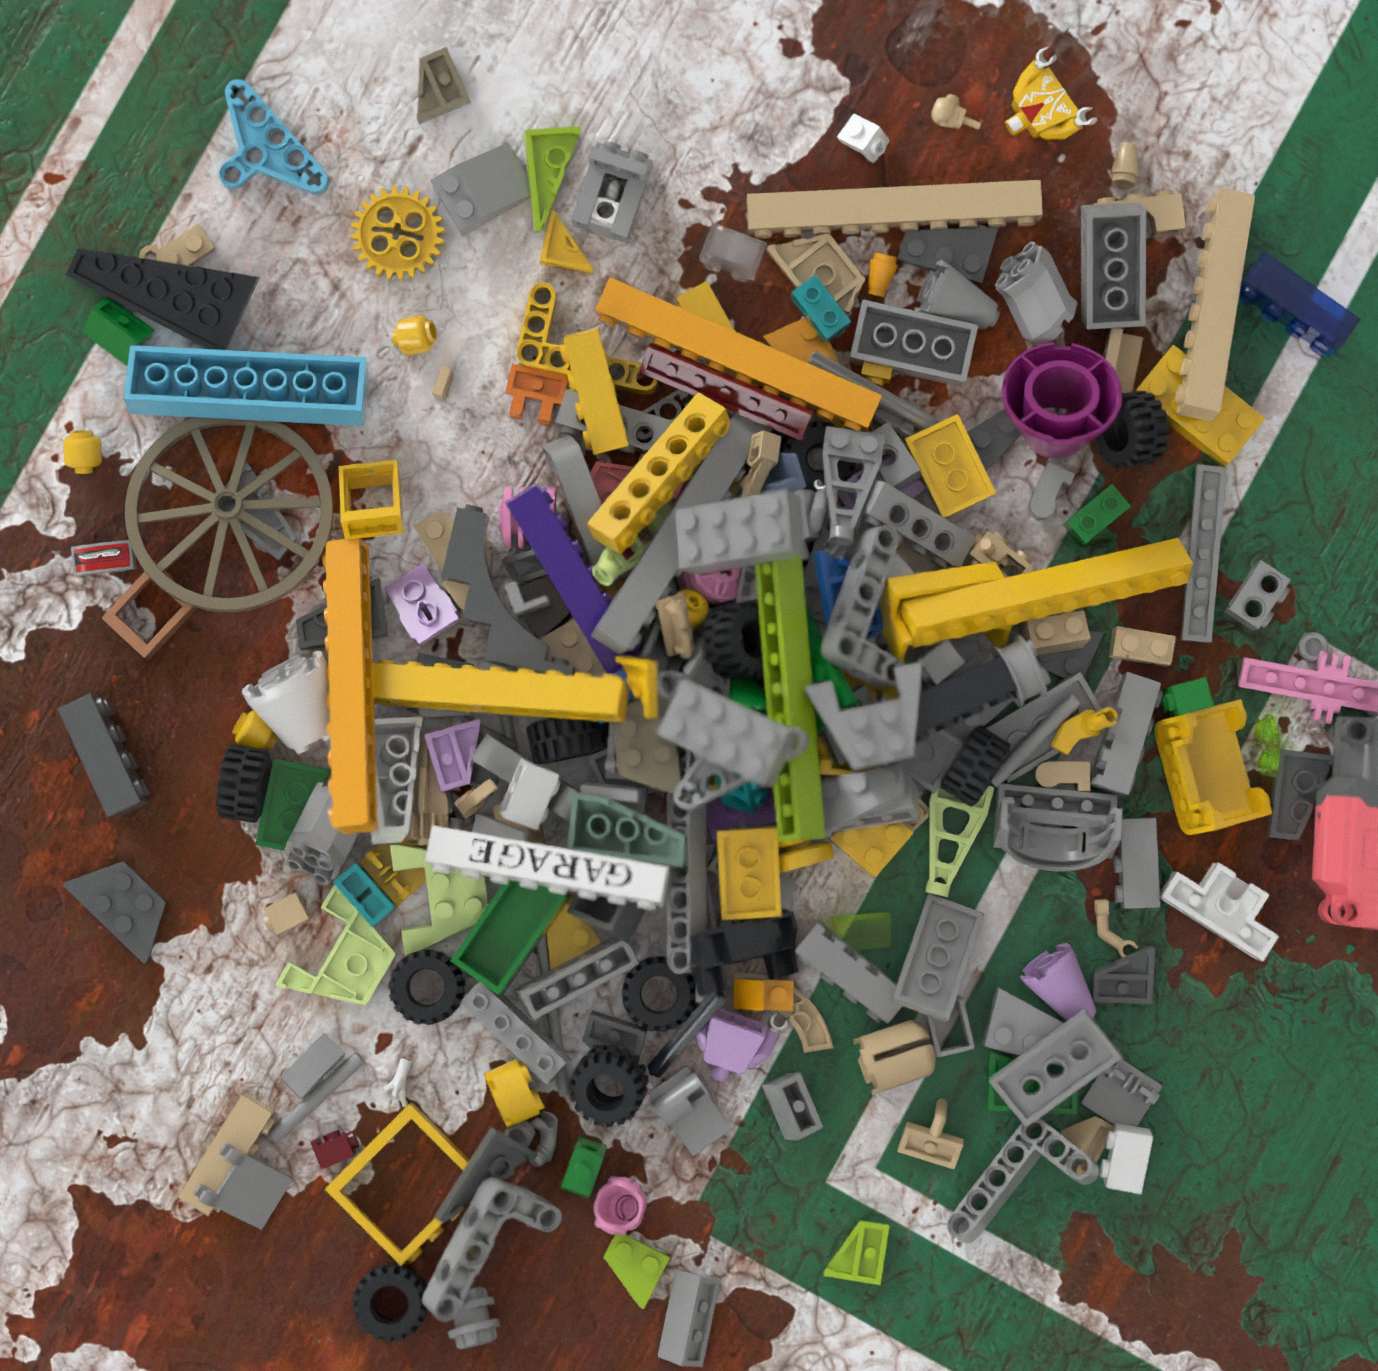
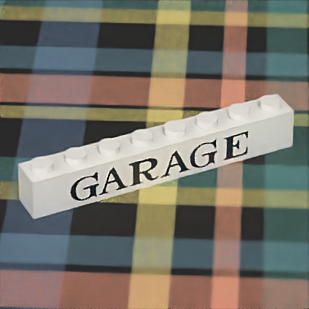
M432 826L425 861L430 866H433L432 871L443 874H450V870L462 872L461 876L472 879H479V875L490 876V881L495 883L508 884L509 880L520 882L519 886L528 889H537L538 885L549 887L550 892L566 895L567 890L579 892V897L596 900L597 896L608 897V902L618 905H625L626 901L638 903L637 907L646 910H655L656 906L664 907L671 873L668 867L438 826Z

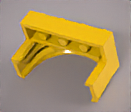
M990 562L887 578L880 602V609L884 626L882 633L893 656L905 665L904 657L907 646L914 644L901 618L904 601L1003 579L1004 576L997 563ZM1012 625L991 629L983 633L993 646H998L1001 649L1007 644Z

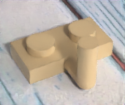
M942 1098L937 1100L935 1117L931 1128L910 1122L906 1123L897 1152L955 1169L964 1139L942 1133L947 1117V1100Z

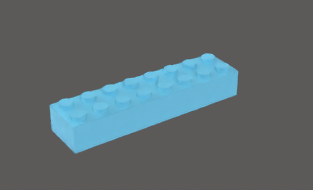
M130 345L124 401L128 413L138 415L364 426L369 370L366 357Z

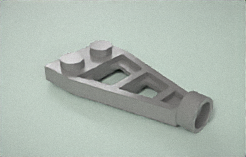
M826 426L821 458L831 527L829 541L833 544L847 546L853 543L854 528L882 462L885 439L883 434ZM839 461L863 464L864 471L857 483L845 482L839 479L837 463ZM838 491L856 493L857 498L852 510L839 509L837 507Z

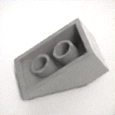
M509 143L457 164L431 179L434 190L462 237L530 198L528 175Z

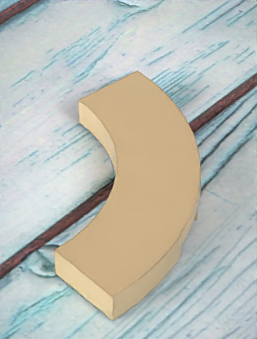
M732 973L733 984L734 979L769 980L768 975L760 973ZM793 987V1011H776L787 1018L801 1040L804 1053L832 1049L831 1036L823 1017L814 1004L803 993Z

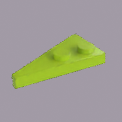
M580 126L524 130L534 233H542L580 134Z

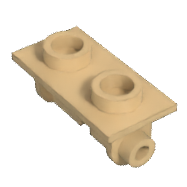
M684 593L656 601L667 657L675 654H680L681 658L691 657L695 646L691 625L688 621L689 615Z

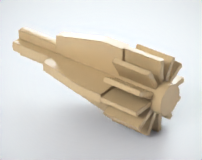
M422 740L419 743L418 770H416L413 785L409 832L405 836L404 841H409V843L417 842L418 847L428 848L432 826L449 828V800L447 791L441 792L426 740Z

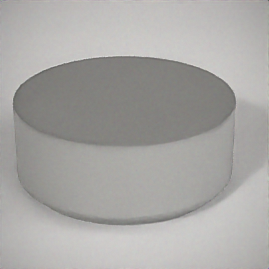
M1311 632L1305 634L1298 641V654L1307 662H1317L1320 651L1328 652V642L1320 633Z

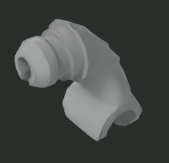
M546 1111L541 1113V1118L536 1117L531 1122L533 1128L538 1129L540 1132V1143L535 1150V1153L538 1155L534 1160L530 1161L535 1167H541L544 1163L550 1162L556 1148L558 1119L553 1113Z

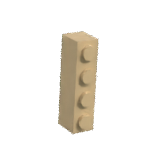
M248 1093L242 1094L178 1197L208 1216L214 1210L220 1212V1209L200 1202L198 1200L199 1197L193 1193L199 1184H203L215 1192L222 1184L233 1166L232 1163L224 1159L225 1156L219 1153L225 1142L243 1153L254 1157L260 1148L256 1142L261 1134L267 1136L276 1122L272 1118L276 1111Z

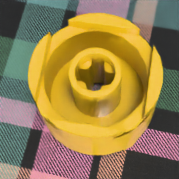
M514 1059L483 1073L507 1128L540 1114L539 1110L544 1108L535 1086L528 1087L527 1083L532 1082L526 1065L521 1060L517 1062Z

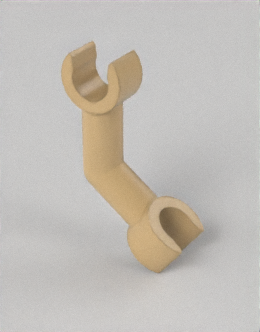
M1094 900L1098 937L1117 949L1121 957L1127 956L1123 953L1125 945L1130 944L1138 948L1133 941L1123 940L1109 930L1108 900Z

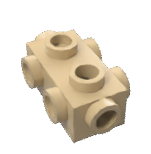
M987 531L984 536L978 533L971 547L972 551L968 555L972 559L969 563L970 565L996 562L1004 578L1009 577L1006 574L1008 567H1014L1017 572L1016 575L1029 573L1034 569L1030 564L1031 558L1020 550L1014 552L1007 546L1009 541L996 531L993 534Z

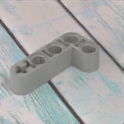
M487 733L471 757L474 762L509 784L520 758L529 760ZM558 778L560 780L559 789L554 797L551 796L547 807L558 816L570 822L572 793H580V791Z

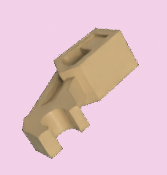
M764 430L752 435L747 459L751 469L748 475L738 483V489L743 490L739 498L759 495L769 471L778 463L781 436Z
M489 778L476 789L472 788L454 804L463 816L469 819L487 806L484 799L498 788Z

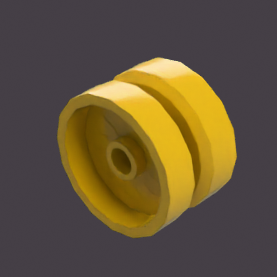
M811 840L778 842V848H785V853L779 854V873L835 858L832 844L829 842L812 845Z

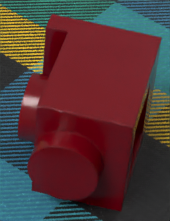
M336 1130L324 1135V1142H321L319 1137L310 1141L321 1170L354 1157L357 1154L356 1148L359 1147L354 1131L341 1134L340 1130Z

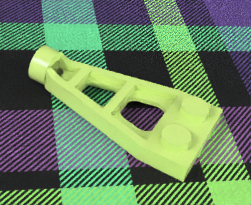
M664 503L656 512L653 521L646 525L653 536L671 510L668 503ZM637 536L635 542L630 546L634 554L627 560L624 559L622 554L619 555L606 546L598 560V564L592 570L593 576L599 583L606 586L611 585L620 574L636 565L650 541L642 544Z
M941 785L935 794L931 792L929 799V880L927 881L925 892L948 898L950 885L988 815L994 787L988 786L979 802L972 807L941 789ZM947 807L968 812L970 819L961 834L954 835L944 830L943 811ZM941 839L951 840L959 845L952 863H943L938 859L939 842ZM941 877L945 880V884L934 881L936 878Z

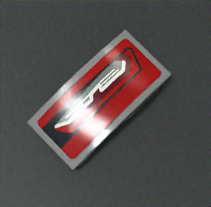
M129 540L71 547L74 576L81 577L137 569L136 556Z

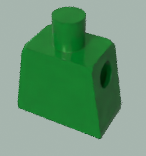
M579 1135L561 1190L589 1199L607 1145Z

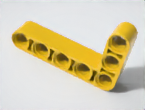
M540 282L535 284L529 293L517 346V357L522 366L567 376V374L572 373L569 361L561 368H556L551 364L552 358L557 354H561L560 345L548 343L557 304L556 293L550 284ZM546 291L550 293V301L546 304L537 303L535 297L539 292ZM534 320H541L545 323L544 329L539 333L529 330V325ZM526 349H536L539 352L538 357L534 361L524 360L522 355ZM607 356L609 370L613 367H620L625 372L620 380H613L615 389L642 395L651 394L656 390L658 386V380L656 379L647 387L637 383L638 376L642 374L639 373L642 363Z

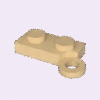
M197 224L160 249L154 245L145 246L140 251L139 257L146 258L149 252L156 253V260L193 266L216 251V248L200 224Z

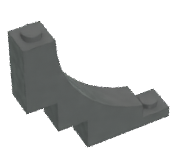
M466 504L465 509L457 507L441 577L446 581L469 585L462 618L467 622L490 626L483 659L489 663L511 668L530 669L538 674H546L547 671L553 670L562 672L565 676H574L575 668L569 666V660L552 657L551 662L547 661L550 647L525 630L511 616L497 594L491 579L487 560L488 515L482 513L483 508Z

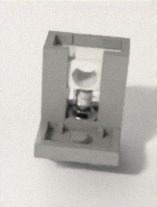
M605 141L604 144L597 142L596 146L592 147L589 155V167L571 218L572 225L628 243L653 168V160L648 159L649 155L637 150H632V153L623 151L620 145L610 141ZM605 180H612L610 184L607 183L608 188L606 189V194H604L605 197H601ZM619 183L626 185L620 203L616 200L619 197L618 193L621 192L620 187H622L619 186ZM603 206H609L614 210V213L609 218H602L598 215V210Z

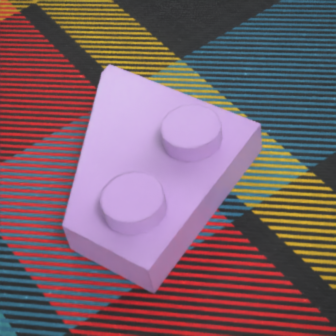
M479 719L424 735L441 792L470 784L474 764L471 757L477 747L481 724Z

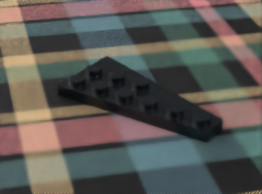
M83 248L77 249L66 273L70 278L196 344L213 350L227 349L260 279V276Z

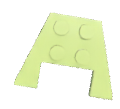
M398 842L390 843L393 871L424 867L432 923L401 928L405 956L420 951L476 924L488 906L484 875H479V879H472L461 876V871L450 870V874L432 871L433 866H430L425 861L426 847H412L401 845Z
M334 885L321 908L344 921L347 925L317 976L292 962H288L275 985L285 989L368 1005L397 953L375 927L370 926L336 885Z

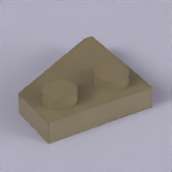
M447 47L419 59L417 113L419 125L470 103L469 96Z

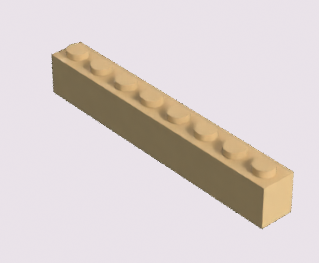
M1221 187L1215 196L1209 198L1206 213L1210 214L1209 223L1205 224L1202 233L1205 247L1204 250H1201L1197 266L1201 267L1200 277L1196 278L1193 287V293L1197 294L1196 301L1192 304L1188 317L1189 321H1192L1191 331L1187 332L1184 341V348H1188L1187 356L1182 360L1179 372L1183 376V380L1175 395V402L1179 403L1177 414L1211 422L1220 413L1255 195Z

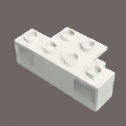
M1212 863L1199 885L1179 872H1172L1160 890L1161 900L1258 961H1264L1279 937L1254 921L1269 894L1253 884L1248 885L1236 877V873L1220 863Z

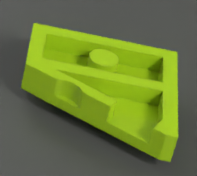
M859 1220L825 1268L824 1276L881 1285L889 1224Z

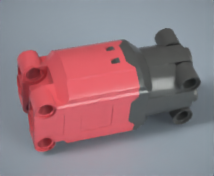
M1337 717V721L1330 725L1327 732L1328 740L1334 745L1332 777L1316 792L1312 880L1326 894V899L1319 904L1318 913L1325 923L1378 929V717ZM1330 905H1331L1330 911H1331V916H1332V918H1331V917L1329 916V914H1328V908H1329Z

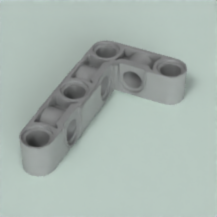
M889 525L866 529L861 534L821 645L822 655L827 661L876 688L897 686L893 669L904 666V663L865 640L898 546V533Z
M495 1177L482 1181L424 1292V1306L440 1321L453 1319L467 1297L466 1293L475 1276L479 1274L495 1243L493 1241L503 1222L507 1218L510 1219L512 1217L522 1221L528 1227L531 1226L544 1232H550L556 1229L561 1222L560 1210L543 1196L535 1194L519 1185H513Z

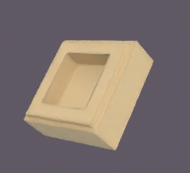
M441 366L432 391L434 398L446 400L454 377L452 369Z

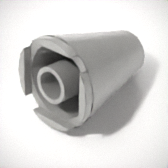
M939 260L936 265L940 266L936 273L930 271L916 300L921 303L920 308L915 307L914 311L976 324L978 329L982 330L987 329L988 326L993 327L1000 314V311L997 310L998 304L949 263Z

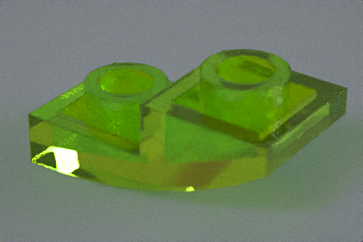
M1267 714L1263 715L1262 720H1257L1253 736L1257 737L1256 744L1267 747L1266 751L1261 752L1257 767L1261 768L1260 776L1276 778L1280 758L1279 733L1275 717Z

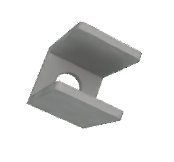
M958 996L956 1001L966 1040L965 1044L940 1049L933 1018L925 1014L931 1044L937 1058L975 1049L964 999L961 996Z

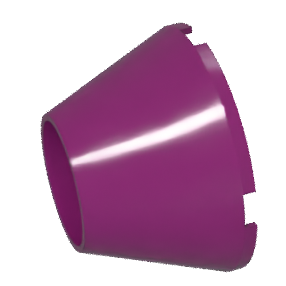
M1053 342L1032 347L1014 359L1004 375L1002 400L1006 412L1030 448L1042 456L1060 459L1070 457L1079 452L1114 422L1122 402V386L1115 369L1100 354L1078 344L1072 343L1071 347L1054 346ZM1062 408L1074 414L1066 416L1055 415L1044 409Z

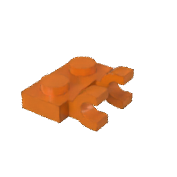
M512 364L505 391L507 395L513 396L509 411L510 418L522 420L525 400L529 399L542 402L538 423L550 426L554 405L561 406L565 391L568 388V376Z

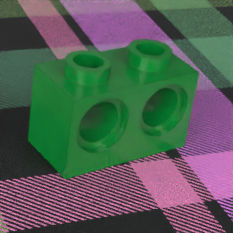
M1111 484L1067 520L1063 526L1082 547L1131 506L1115 486Z
M1206 677L1162 689L1164 695L1161 699V705L1164 713L1169 712L1170 718L1214 706Z

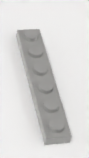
M1196 465L1188 555L1193 565L1189 582L1185 583L1180 641L1212 643L1227 467Z

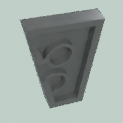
M377 578L370 582L372 639L389 636L381 580ZM327 604L296 620L301 651L325 647L328 625L325 623L324 609L327 608Z

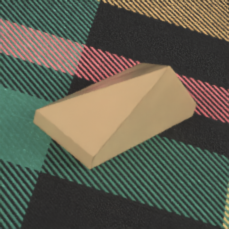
M1095 1116L1061 1130V1135L1097 1163L1105 1148L1108 1131H1113L1114 1125ZM1080 1163L1077 1167V1174H1085L1088 1170V1163Z

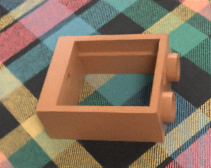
M166 571L163 572L168 578L173 580ZM144 572L102 616V619L142 657L150 660L197 608L175 599L182 608L148 643L119 616L151 581L147 573Z

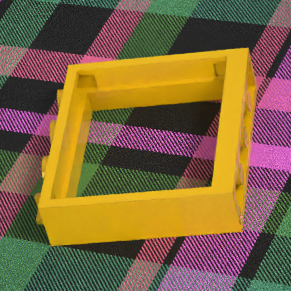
M413 1102L325 1188L400 1266L406 1260L411 1264L423 1252L420 1246L427 1239L432 1243L444 1230L440 1226L442 1222L434 1218L401 1251L341 1189L411 1119L462 1170L465 1169L470 1159Z

